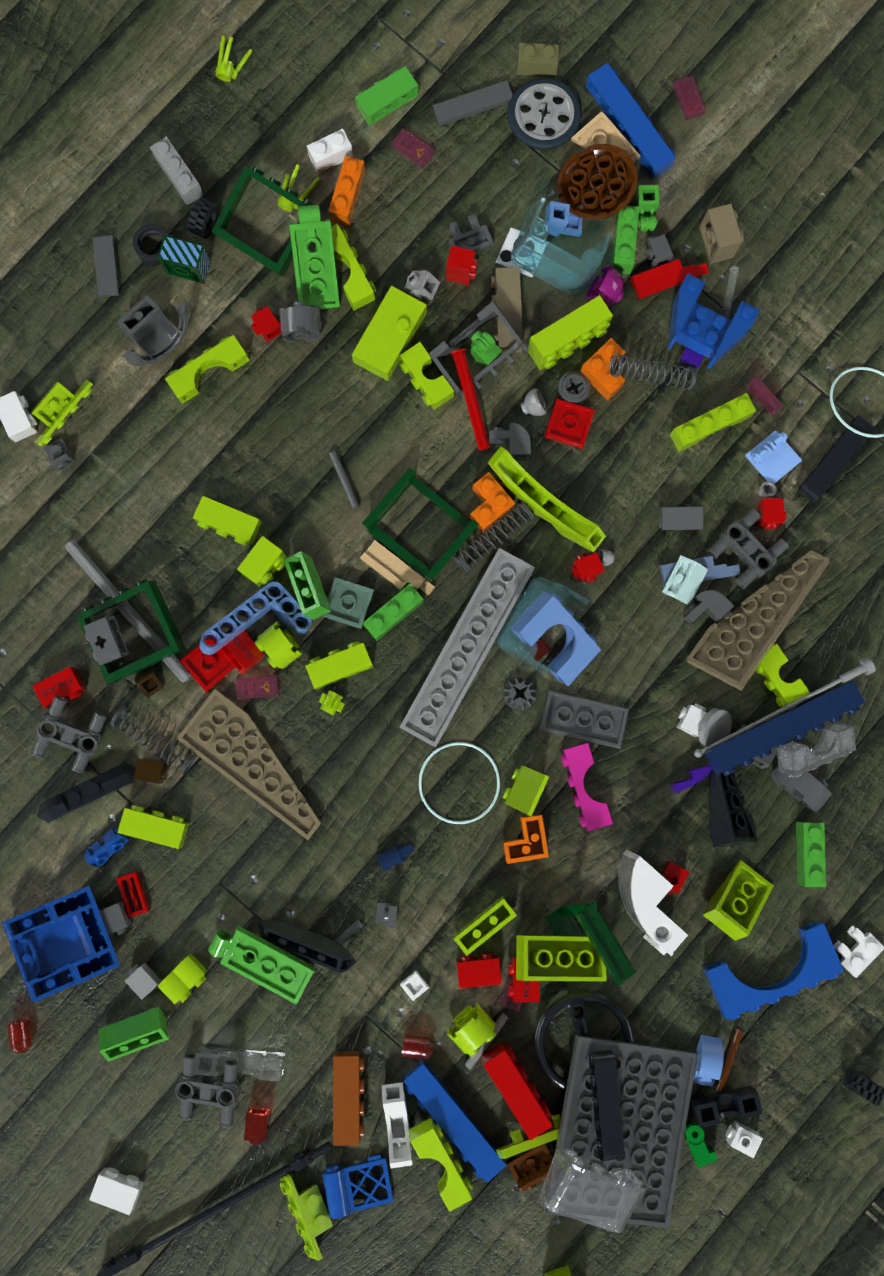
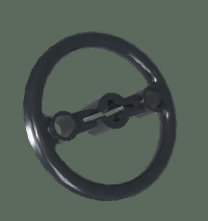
M588 991L573 992L554 1001L542 1015L535 1034L536 1055L544 1073L560 1088L566 1090L568 1080L560 1076L549 1063L545 1051V1035L553 1017L564 1007H567V1012L572 1018L575 1029L572 1037L573 1046L576 1034L593 1037L588 1031L585 1020L587 1011L584 1003L586 1001L598 1003L610 1010L620 1023L624 1041L634 1043L633 1031L627 1016L608 997ZM581 1006V1012L578 1015H572L573 1008Z

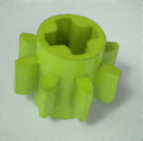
M330 690L327 695L322 693L318 701L322 703L320 709L331 715H334L336 711L341 713L345 705L341 702L343 697Z

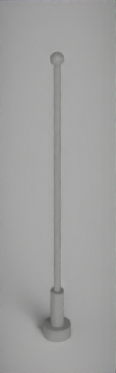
M869 657L860 660L859 666L840 675L839 679L701 750H695L694 755L699 758L710 749L840 682L845 683L862 673L867 676L876 671L874 663Z

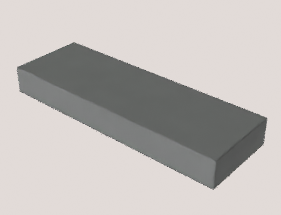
M113 235L92 237L98 296L100 298L119 296Z

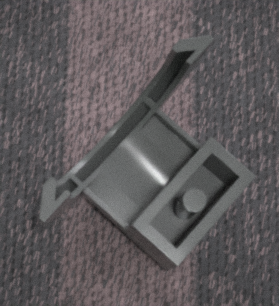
M148 295L117 321L124 333L146 354L145 356L139 355L132 347L123 355L129 364L142 366L158 362L169 355L180 344L186 334L191 316V311L186 301L176 308L180 316L178 328L164 315L161 308Z

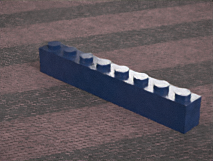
M851 681L705 752V755L716 775L721 773L724 776L736 771L735 766L741 764L742 767L753 763V757L759 755L760 758L771 754L770 749L776 746L779 750L790 745L788 740L792 738L798 741L808 736L807 731L812 729L813 732L824 728L825 725L823 723L830 721L832 724L843 719L841 714L845 712L851 715L859 711L858 706L864 704L865 701L854 681Z

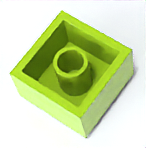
M262 536L237 570L262 589L274 581L273 576L277 570L281 571L285 567L284 560L287 556L281 549Z

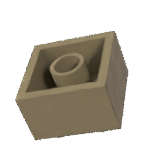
M732 204L707 210L699 226L710 264L733 258L744 240L743 231L739 229L737 224L738 215L733 210Z

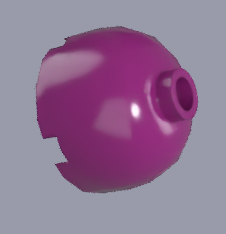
M606 265L600 270L603 272L600 277L596 275L587 291L586 296L588 298H586V301L589 302L600 295L608 307L614 302L618 303L624 294L622 291L624 285L623 278L610 265Z

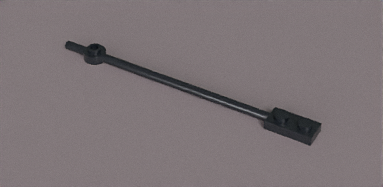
M328 1141L312 1151L305 1152L304 1149L293 1155L294 1159L291 1163L143 1246L141 1244L135 1248L129 1246L120 1253L119 1257L114 1259L112 1256L106 1259L101 1264L102 1267L98 1271L97 1276H113L138 1262L142 1256L289 1173L305 1168L314 1159L332 1150V1144Z

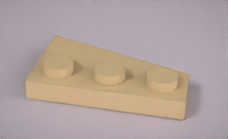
M602 111L571 138L572 142L584 149L595 144H610L625 150L631 156L634 163L640 159V154Z

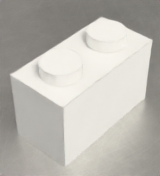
M343 129L307 145L309 158L317 174L342 163L345 156L353 158L352 146Z
M16 391L0 397V419L8 437L14 442H18L38 432L35 427L37 421L33 414H29L27 410L29 404L26 398L20 396Z
M104 1168L98 1175L89 1200L130 1215L136 1206L144 1182L139 1181V1178L136 1176L120 1174L115 1168Z

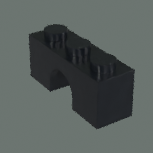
M752 1085L690 1099L694 1121L699 1128L720 1124V1119L725 1116L737 1115L743 1119L763 1114L758 1092Z

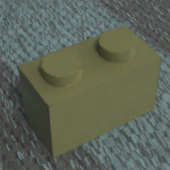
M519 43L517 75L556 77L559 45Z

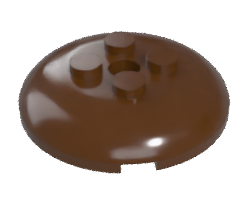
M610 144L591 145L579 154H573L566 161L558 177V194L562 203L570 205L569 212L579 218L586 220L609 218L624 209L631 201L638 184V172L631 156L625 150Z

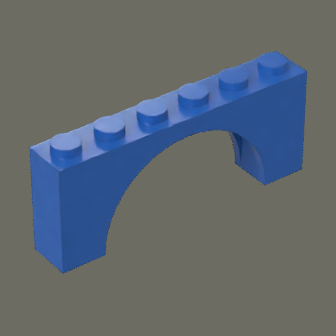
M817 920L798 928L802 942L799 961L788 977L774 985L759 987L745 984L732 974L727 963L723 960L702 967L721 1015L726 1020L738 1019L744 1012H755L761 1009V1005L777 1003L783 996H794L800 993V989L816 987L820 981L825 979L833 980L839 976V973L844 972L825 924Z

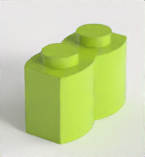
M190 953L158 987L174 1004L179 1000L183 1003L192 994L189 990L194 985L198 988L207 979L204 975L208 970Z

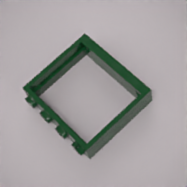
M245 166L211 232L270 270L284 276L293 261L291 239L277 263L226 231L225 228L252 178L297 206L315 204L306 198L301 201L297 198L298 193L290 188H287L286 191L280 188L282 183L272 177L269 180L263 177L265 172L254 166L253 169Z
M141 580L135 584V588H125L117 592L118 596L104 598L99 601L100 605L96 607L94 605L82 609L83 613L76 616L85 635L83 626L92 623L91 617L146 591L170 644L117 671H114L111 663L100 665L99 668L106 684L116 683L186 649L156 581ZM88 642V644H89V646H90V648H91V651H92V653H93L92 646H91L90 642Z

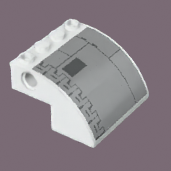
M625 850L620 861L618 873L619 891L623 905L633 922L645 933L643 938L663 955L668 953L672 956L673 952L688 935L656 906L672 889L673 885L642 857Z

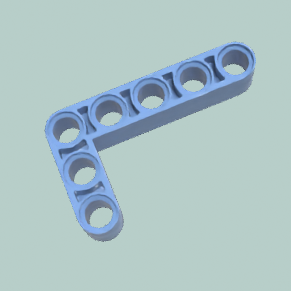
M271 582L202 634L199 647L204 654L212 655L270 610L274 612L292 634L298 637L304 636L308 632L312 621L311 618L302 614L299 603L280 583ZM269 592H276L278 596L273 597L269 594ZM259 603L263 608H255L253 604ZM287 606L292 611L286 612L283 610L282 607ZM243 615L247 618V620L241 621L238 619L237 616ZM296 622L304 623L305 627H299ZM227 627L231 632L224 633L221 628ZM205 640H213L215 645L209 646L205 643Z

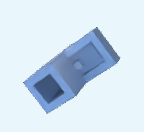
M550 201L545 209L544 230L548 234L557 237L559 234L579 237L582 234L583 219L569 212V204Z
M701 1035L696 1046V1053L698 1055L693 1083L713 1086L715 1080H719L722 1073L723 1041L722 1038Z

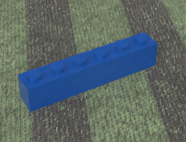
M606 63L589 74L586 82L587 89L614 126L640 154L639 161L650 177L654 179L670 169L676 158L673 149L666 145L662 134L653 127L650 117L643 113L639 102L630 95L629 88L620 81L617 71Z
M424 1059L404 1075L403 1086L410 1095L414 1094L417 1097V1103L424 1112L427 1110L431 1114L434 1124H439L446 1133L445 1138L452 1146L455 1144L459 1148V1155L465 1162L469 1161L472 1164V1170L479 1179L483 1178L488 1183L507 1166L506 1159L499 1158L495 1145Z

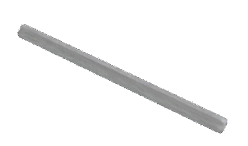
M74 540L69 541L65 545V549L107 597L111 596L114 598L118 596L117 592L119 591ZM127 600L116 605L117 609L155 652L167 647ZM175 655L163 660L181 682L184 683L191 677V674Z

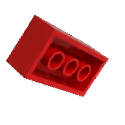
M501 1041L482 1054L483 1066L530 1141L551 1128L552 1123L550 1119L553 1117L550 1112L551 1110L545 1100L540 1101L541 1097L534 1082H528V1073L522 1063L517 1064L516 1054L510 1044L506 1046Z

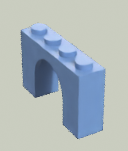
M543 591L514 622L510 629L522 642L532 647L550 627L562 624L566 631V643L562 651L547 666V669L558 681L569 686L601 649L596 644L598 642L597 639L591 634H587L584 631L586 627L580 621L573 618L574 613L569 608L561 605L562 600L555 593L549 594Z

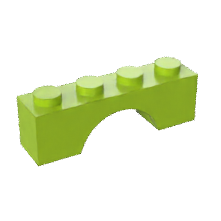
M337 223L331 226L334 258L344 262L351 271L350 277L343 287L353 310H356L375 300L374 293L376 289L373 282H368L365 277L367 275L366 269L362 263H358L356 259L358 255L355 248L349 246L347 242L349 238L344 229L341 230Z
M227 336L221 339L215 347H209L204 350L198 358L188 360L181 369L171 371L165 380L183 404L199 394L198 382L201 375L207 369L222 366L235 371L250 360L235 336Z
M745 393L674 428L670 436L678 452H681L725 427L734 426L750 418L756 412V409L748 394Z
M429 1118L409 1129L410 1142L419 1158L435 1159L445 1167L444 1174L437 1183L440 1196L449 1212L472 1200L470 1190L473 1189V1186L468 1176L464 1178L462 1175L463 1168L459 1160H454L452 1157L454 1152L448 1141L444 1142L442 1138L444 1134L440 1125H435L433 1120Z

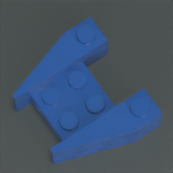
M687 274L673 300L668 348L671 349L676 341L711 359L707 366L710 369L745 338L760 310L742 301L730 320L696 302L706 282Z

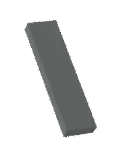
M506 80L433 105V111L439 126L507 104L513 95Z

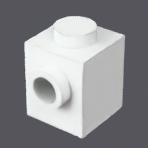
M696 703L694 706L688 705L686 708L683 707L678 716L680 721L677 728L693 737H699L698 731L702 729L701 721L706 714V708Z
M734 1120L733 1125L727 1128L725 1140L731 1147L754 1158L763 1138L755 1130Z

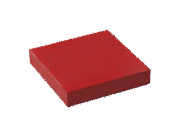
M556 398L544 438L583 449L595 410Z
M205 640L207 645H215L213 640ZM199 645L180 660V663L205 692L210 691L236 668L221 649L212 655H207L200 650Z

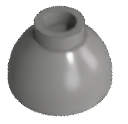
M535 388L530 390L525 396L524 402L521 403L524 414L534 416L545 415L547 406L541 393Z

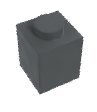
M123 901L99 911L108 935L115 933V936L128 931L127 927L133 924L131 918H128Z

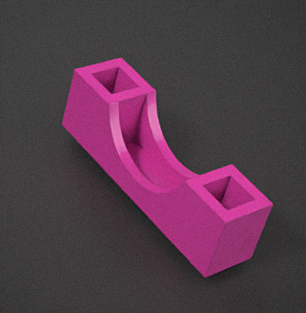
M584 743L562 750L563 755H560L563 767H567L569 775H566L569 787L574 788L575 795H572L575 807H579L581 815L578 816L581 827L591 831L613 824L607 804L591 799L584 788L585 773L594 764L589 744Z

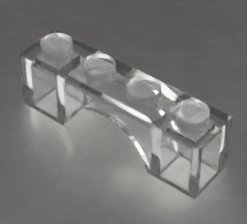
M838 722L823 728L819 742L811 750L808 746L793 741L778 747L779 772L788 774L790 777H799L802 773L815 770L818 766L831 763L832 760L839 757L847 756L848 753L856 750L854 727Z
M200 1046L195 1054L194 1075L217 1076L224 1074V1062L233 1059L238 1061L237 1073L247 1074L256 1077L258 1080L280 1081L283 1076L285 1053Z

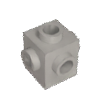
M427 270L412 271L407 278L404 289L410 293V296L419 301L432 300L440 285V281Z

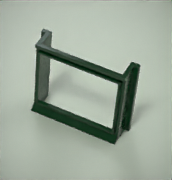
M408 468L362 522L366 532L428 582L430 580L433 581L479 526L475 520L470 522L418 480L416 472L411 468ZM411 485L465 528L431 570L377 526Z
M598 900L565 903L544 917L555 936H584L572 917L576 916L604 963L606 973H610L617 986H621L625 980L637 972L636 969L631 968L632 964L601 912L596 910Z

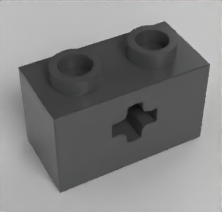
M114 615L83 626L85 637L92 646L93 657L99 666L130 655Z

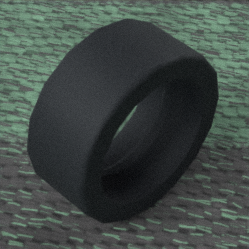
M146 224L136 231L133 237V247L138 257L144 263L150 266L161 265L158 260L159 253L155 255L146 254L142 250V243L151 235H159L164 238V235L169 237L170 235L160 225Z

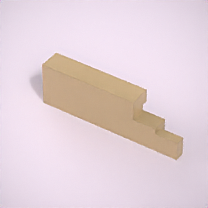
M376 540L360 557L363 562L401 591L407 584H411L416 590L420 588L427 595H430L435 589L425 578Z

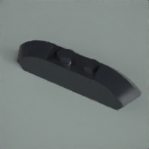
M125 763L55 795L40 804L37 817L50 823L135 782V770Z
M264 920L259 922L261 938L294 955L338 973L348 971L356 963V960L347 949L322 935L286 921Z

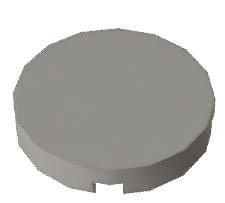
M713 708L705 714L701 721L702 729L698 731L700 743L707 747L730 734L732 720L728 711Z

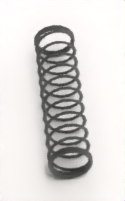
M615 354L610 362V374L613 377H618L621 373L622 377L626 378L629 373L631 380L636 375L637 381H640L643 377L644 382L650 379L651 383H655L657 380L659 385L664 382L668 386L671 383L673 387L679 385L681 389L684 387L687 390L693 388L697 379L696 370L691 367H678L675 364H663V362L656 363L654 360L649 362L647 359H635L632 356L627 357L620 354ZM617 357H619V359L617 360V362H616V364H615V368H614V372H613V366H614L615 359H616ZM629 359H633V360H634L631 365H630ZM636 360H640V361H641L640 364L638 365V367H637ZM628 361L627 373L623 376L624 366ZM644 361H647L648 364L646 365V367H645V369H644V363H643V362H644ZM635 362V372L633 377L631 378L630 372L632 365ZM652 362L655 363L653 368H651ZM642 364V374L640 379H638V370ZM658 364H662V365H663V366L660 368V370H659ZM649 365V377L645 380V371ZM665 365L670 366L667 371ZM657 366V375L655 380L652 381V373ZM673 366L677 367L674 373L672 369ZM664 367V377L662 382L660 383L659 375L662 368ZM671 368V379L670 382L666 384V376L669 369ZM678 369V381L676 385H673V378ZM691 370L693 379L691 385L687 387V375ZM685 371L684 376H683V386L681 387V386H680V379H681V376H682L683 372Z
M523 502L517 503L518 511L511 509V515L504 514L505 521L498 519L499 526L492 524L493 532L486 529L487 537L480 534L479 539L481 543L473 539L474 547L467 545L469 554L464 550L460 551L462 558L455 554L454 560L465 573H468L472 568L462 552L478 565L468 546L483 560L484 557L478 550L475 542L480 544L488 554H491L483 543L481 536L497 549L487 531L492 533L503 544L493 526L497 527L509 539L510 537L500 524V521H502L516 534L515 530L510 526L506 515L522 529V526L515 519L512 510L518 513L527 524L528 521L522 513L529 520L534 519V515Z
M123 706L114 714L110 722L113 727L120 725V732L127 730L126 735H133V741L140 739V746L147 744L146 748L148 751L154 748V755L161 753L160 760L168 757L167 765L174 763L175 770L182 766L180 770L182 775L191 768L196 759V756L192 755V753L188 755L181 765L175 768L185 748L169 763V759L178 744L174 746L167 756L162 758L171 739L155 754L156 748L165 734L160 737L153 747L148 749L152 738L158 730L154 731L149 740L141 744L144 735L151 728V725L146 728L139 738L135 739V735L143 725L144 720L140 722L134 732L128 735V731L138 715L132 719L125 729L121 730L123 722L130 715L131 711H128L126 714L127 708Z

